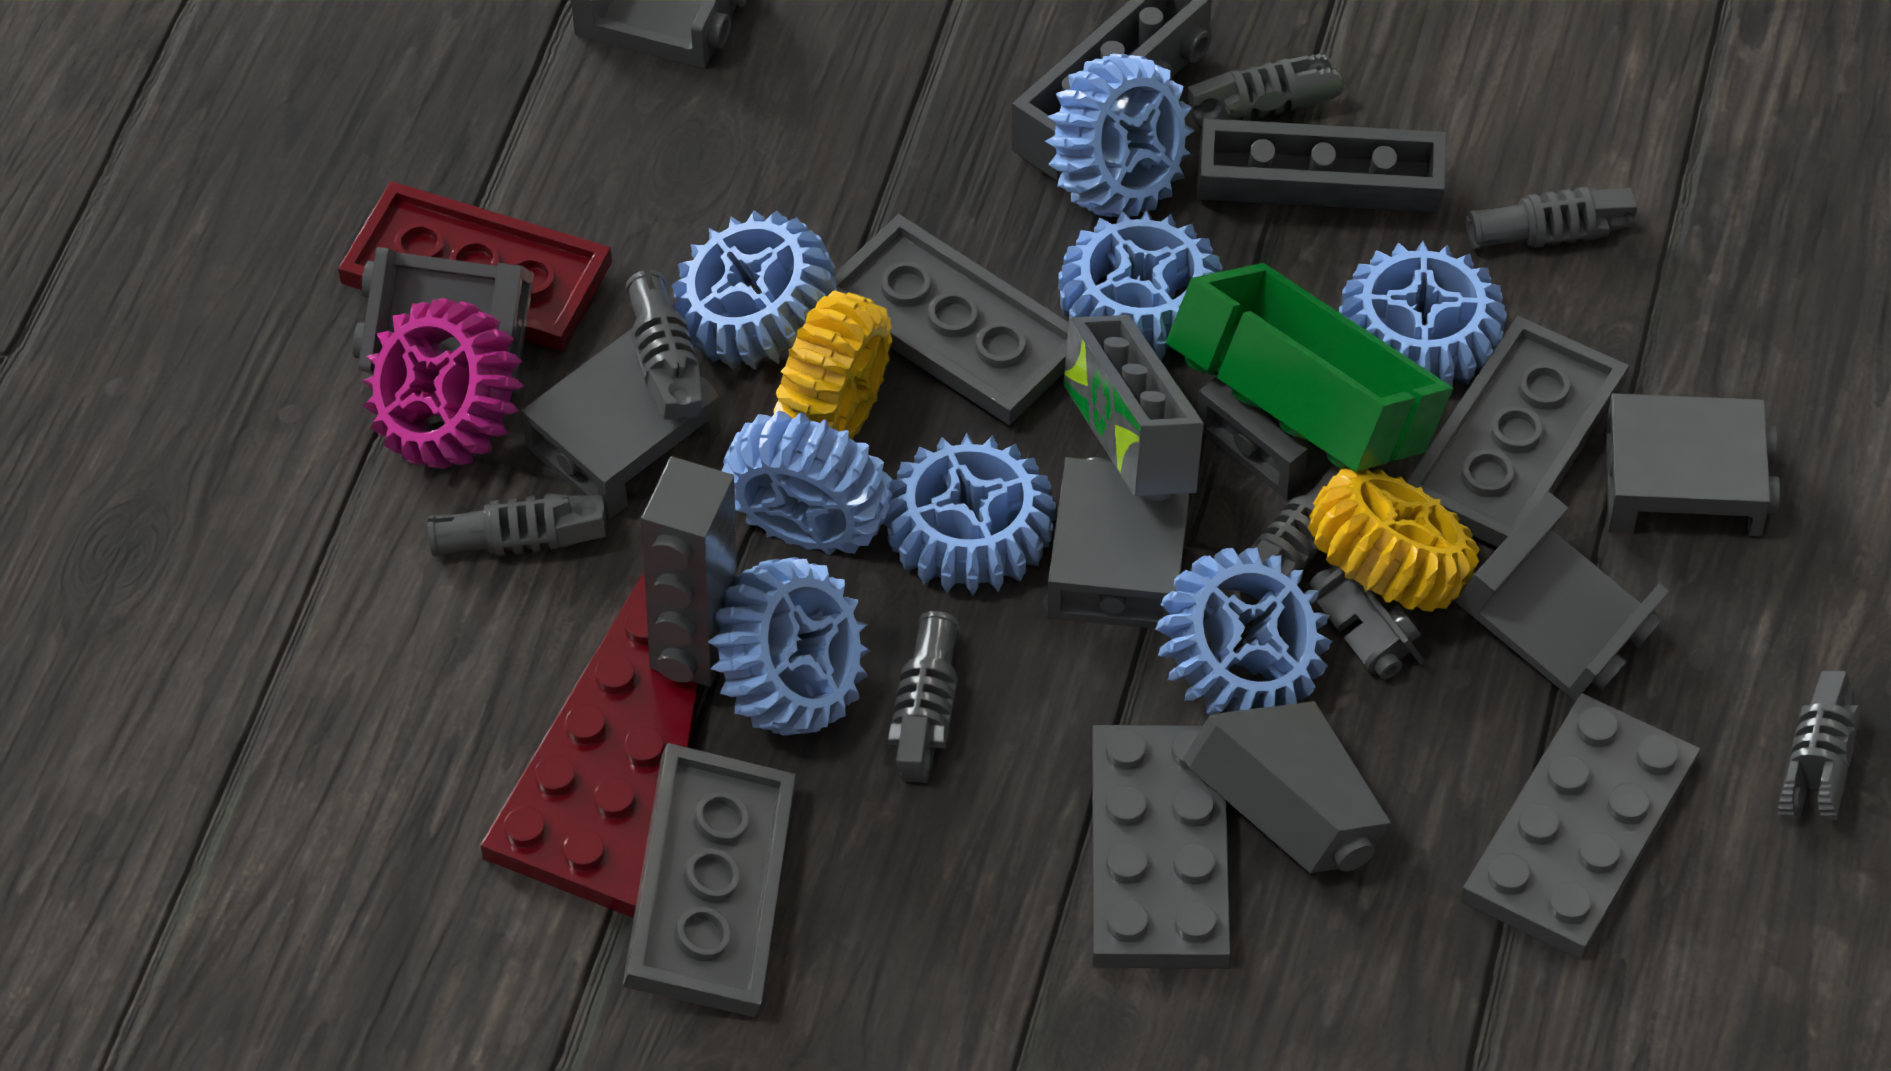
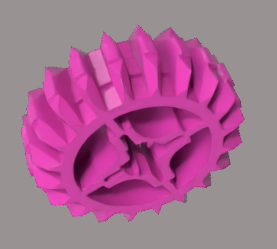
M446 298L433 299L431 304L425 302L419 304L412 303L410 315L405 313L393 315L394 332L385 331L377 333L383 346L380 353L366 356L375 365L373 376L361 381L368 388L373 389V396L363 405L370 413L377 414L370 429L376 431L381 436H386L384 447L389 448L394 453L402 454V458L407 459L412 464L422 466L428 464L429 467L438 469L452 468L453 464L461 466L473 464L475 453L483 455L484 453L492 452L491 436L500 437L508 434L502 421L504 415L519 412L516 406L510 402L512 391L524 387L518 379L512 378V371L522 362L516 354L508 352L514 338L509 336L507 332L499 330L500 321L493 315L482 312L481 309H478L477 305L463 301L457 303ZM451 337H455L461 344L454 352L448 350L443 352L439 345ZM431 415L441 416L445 425L432 431L424 421Z

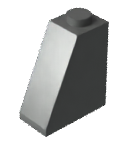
M1315 701L1210 714L1183 757L1188 767L1309 873L1335 869L1347 872L1363 866L1373 857L1375 853L1374 847L1391 824Z

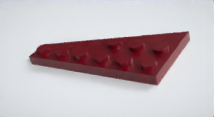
M644 572L480 845L482 858L486 861L634 918L661 756L667 743L691 748L693 719L696 701L699 700L701 684L692 681H673L659 671L650 669Z

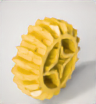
M834 290L828 296H823L817 302L816 307L807 313L804 326L797 330V338L793 347L788 349L789 357L786 366L781 370L783 376L781 384L776 391L778 402L774 408V414L778 410L785 412L791 418H795L802 412L805 413L809 420L818 423L826 419L829 427L839 432L849 430V438L853 439L868 418L873 403L877 401L880 385L885 380L883 375L885 367L890 360L888 350L892 343L890 333L892 325L887 309L874 304V301L851 292L845 294Z
M1341 469L1337 476L1332 477L1327 486L1322 487L1313 502L1315 507L1309 515L1311 522L1308 530L1315 538V546L1318 550L1328 554L1326 560L1329 564L1338 566L1345 572L1346 579H1354L1364 586L1365 592L1371 590L1381 595L1386 602L1395 600L1400 602L1406 609L1413 610L1417 606L1421 610L1433 612L1435 608L1447 609L1450 603L1459 597L1473 577V571L1479 562L1477 554L1480 549L1472 539L1473 534L1470 529L1459 523L1460 518L1458 514L1445 509L1441 505V499H1433L1424 493L1422 486L1416 488L1406 483L1401 476L1392 478L1380 469H1375L1373 472L1368 469L1358 472L1352 469Z

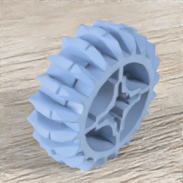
M1114 53L1110 54V56H1103L1102 59L1085 61L1083 71L1068 74L1070 90L1066 89L1065 91L1055 93L1061 104L1060 111L1047 116L1056 124L1055 135L1045 142L1056 148L1057 154L1051 160L1049 166L1062 172L1057 186L1065 189L1067 192H1071V202L1077 203L1080 207H1085L1088 211H1092L1095 215L1119 217L1123 211L1130 218L1131 216H1138L1139 212L1145 213L1146 210H1156L1158 200L1172 197L1170 181L1174 182L1175 180L1185 178L1179 166L1181 159L1192 156L1185 149L1186 136L1195 130L1185 125L1184 118L1192 107L1183 101H1179L1183 86L1170 80V70L1160 65H1155L1153 60H1147L1144 56Z
M755 210L746 223L741 224L740 221L731 216L728 229L719 233L709 228V241L705 245L691 244L694 260L678 264L681 279L672 284L676 299L673 307L685 319L692 345H696L703 355L710 358L712 362L721 359L724 364L734 369L744 361L746 365H749L754 370L757 369L763 357L766 356L779 364L781 352L789 347H793L797 338V330L804 326L807 313L816 307L817 302L823 296H828L834 290L837 291L834 280L836 275L834 270L835 264L828 252H826L827 248L819 235H815L797 217L788 221L786 217L775 211L765 219L764 216H761ZM750 285L754 286L759 294H756Z
M1148 210L1145 211L1140 219L1131 220L1122 211L1116 224H1111L1099 218L1094 232L1081 230L1079 238L1076 240V246H1069L1067 248V253L1064 256V265H1062V271L1059 272L1060 306L1063 310V316L1129 315L1158 358L1162 360L1166 354V349H1173L1166 344V340L1186 290L1179 297L1172 300L1175 297V292L1185 286L1188 287L1193 277L1221 272L1222 265L1219 256L1213 255V248L1210 246L1209 238L1197 239L1193 224L1176 228L1172 214L1160 222L1152 220ZM1108 274L1107 281L1096 286V283Z
M1424 241L1421 242L1416 251H1408L1398 242L1392 251V257L1376 250L1373 258L1370 260V265L1358 263L1357 270L1353 273V280H1347V284L1342 291V305L1339 307V313L1450 386L1453 385V379L1469 386L1471 379L1475 376V371H1481L1503 338L1504 332L1502 330L1505 329L1507 315L1506 311H1504L1505 305L1502 304L1503 296L1500 292V285L1491 283L1489 269H1473L1474 263L1472 262L1471 254L1464 255L1458 259L1451 257L1452 254L1448 244L1440 252L1428 251Z
M778 410L772 417L758 414L753 423H745L741 431L736 433L723 459L724 466L722 471L734 475L735 510L747 514L746 523L748 525H758L766 531L767 538L775 536L784 540L787 544L798 545L808 550L821 549L827 555L832 554L837 548L845 553L854 554L859 546H868L872 537L878 534L881 525L886 519L890 510L888 501L891 500L893 495L889 490L892 478L882 471L884 462L880 458L868 455V444L854 442L849 438V430L839 432L829 427L826 419L821 423L809 420L805 413L802 412L795 418H791L785 412Z
M968 433L964 436L961 445L951 446L941 437L937 445V452L933 453L919 447L917 454L914 456V463L901 462L900 469L897 471V479L891 481L889 490L893 495L891 500L888 501L890 510L884 521V525L888 529V543L892 547V552H899L900 562L903 564L904 570L918 568V576L921 578L923 585L939 577L946 593L956 583L966 584L967 589L973 596L979 587V583L988 582L999 592L1001 585L1004 583V575L1021 582L1023 575L1026 573V565L1039 566L1040 559L1043 557V548L1049 547L1052 541V522L1056 519V503L1053 501V496H1051V485L1048 481V476L1039 475V467L1036 464L1035 458L1021 460V453L1018 451L1016 444L1002 451L998 450V444L993 435L983 445L973 444Z
M1257 547L1253 549L1247 548L1239 556L1233 548H1225L1215 554L1214 559L1210 555L1199 558L1192 564L1191 571L1185 570L1174 579L1173 586L1176 591H1171L1164 596L1160 604L1170 615L1160 619L1155 630L1171 638L1170 641L1159 648L1160 651L1158 653V656L1175 658L1178 665L1169 672L1168 680L1179 681L1185 678L1191 685L1186 690L1184 701L1193 702L1202 695L1207 698L1206 716L1221 713L1225 708L1227 712L1296 704L1297 699L1303 700L1311 695L1315 688L1312 679L1321 676L1328 666L1318 655L1329 650L1332 640L1317 633V629L1327 624L1330 616L1320 612L1313 613L1310 604L1316 601L1319 591L1308 590L1303 593L1297 586L1301 581L1303 570H1293L1284 575L1281 573V555H1272L1262 563ZM1221 590L1240 591L1253 596L1259 602L1256 605L1245 604L1235 595L1228 598ZM1254 620L1253 624L1246 631L1247 636L1244 638V645L1233 651L1234 647L1242 639L1240 635L1245 629L1244 625ZM1277 623H1278L1279 628H1280V630H1281L1282 638H1281L1280 635H1279V632H1278V629H1277ZM1204 630H1205L1206 633L1209 635L1210 642H1211V649L1209 648V646H1208V644H1207V641H1206V638H1205V634H1204ZM1233 665L1242 666L1253 675L1260 673L1268 681L1255 682L1246 680L1232 674L1228 669Z
M796 557L762 561L759 565L753 566L752 569L745 570L735 576L734 586H730L724 594L725 608L719 609L715 616L716 624L720 628L719 634L708 641L709 644L718 648L720 660L710 669L724 673L726 681L720 694L736 697L734 714L751 717L753 728L772 730L773 734L780 733L782 736L817 732L823 727H828V723H833L837 719L845 717V706L859 699L855 684L868 677L860 665V658L871 651L861 645L859 632L868 624L856 621L853 612L859 600L843 597L845 580L829 577L827 565L809 564L807 559Z

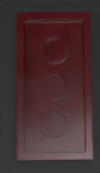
M390 181L338 267L341 284L362 290V277L365 265L369 260L374 261L377 247L389 248L399 253L497 266V263L523 266L534 273L524 340L563 352L612 264L611 247Z

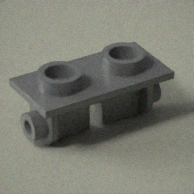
M1338 568L1333 573L1328 569L1323 570L1312 578L1310 582L1311 588L1319 591L1315 603L1321 607L1325 614L1330 615L1329 619L1339 632H1342L1359 618L1363 622L1347 634L1344 639L1363 662L1369 674H1378L1383 680L1393 677L1402 668L1403 664L1400 660L1410 652L1420 665L1426 662L1412 644L1413 641L1421 636V633L1399 605H1396L1387 612L1376 598L1379 594L1371 590L1365 592L1363 585L1354 579H1346L1345 572L1341 568Z

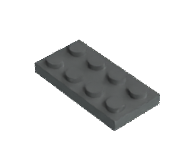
M900 214L896 215L836 271L834 280L838 292L845 294L851 292L873 300L874 304L887 309L892 325L890 332L892 337L891 349L1009 426L1065 372L1069 326L1067 320Z
M1517 315L1406 483L1416 488L1422 486L1424 493L1433 499H1441V505L1448 511L1457 513L1460 518L1459 523L1468 527L1474 537L1499 547L1548 491L1554 494L1608 410L1612 393L1618 394L1626 382L1629 365Z
M1581 693L1463 886L1461 902L1582 960L1697 764L1701 748Z
M1092 725L1093 967L1229 968L1226 800L1195 774L1183 759L1203 726Z
M667 743L661 756L622 987L746 1016H756L762 1003L795 773Z

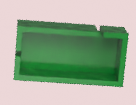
M1265 263L1191 278L1166 340V344L1185 356V362L1191 368L1208 375L1218 374L1217 378L1232 388V394L1238 400L1248 405L1262 408L1280 420L1279 426L1285 432L1298 438L1308 439L1327 452V458L1331 463L1341 469H1352L1355 472L1426 453L1454 389Z

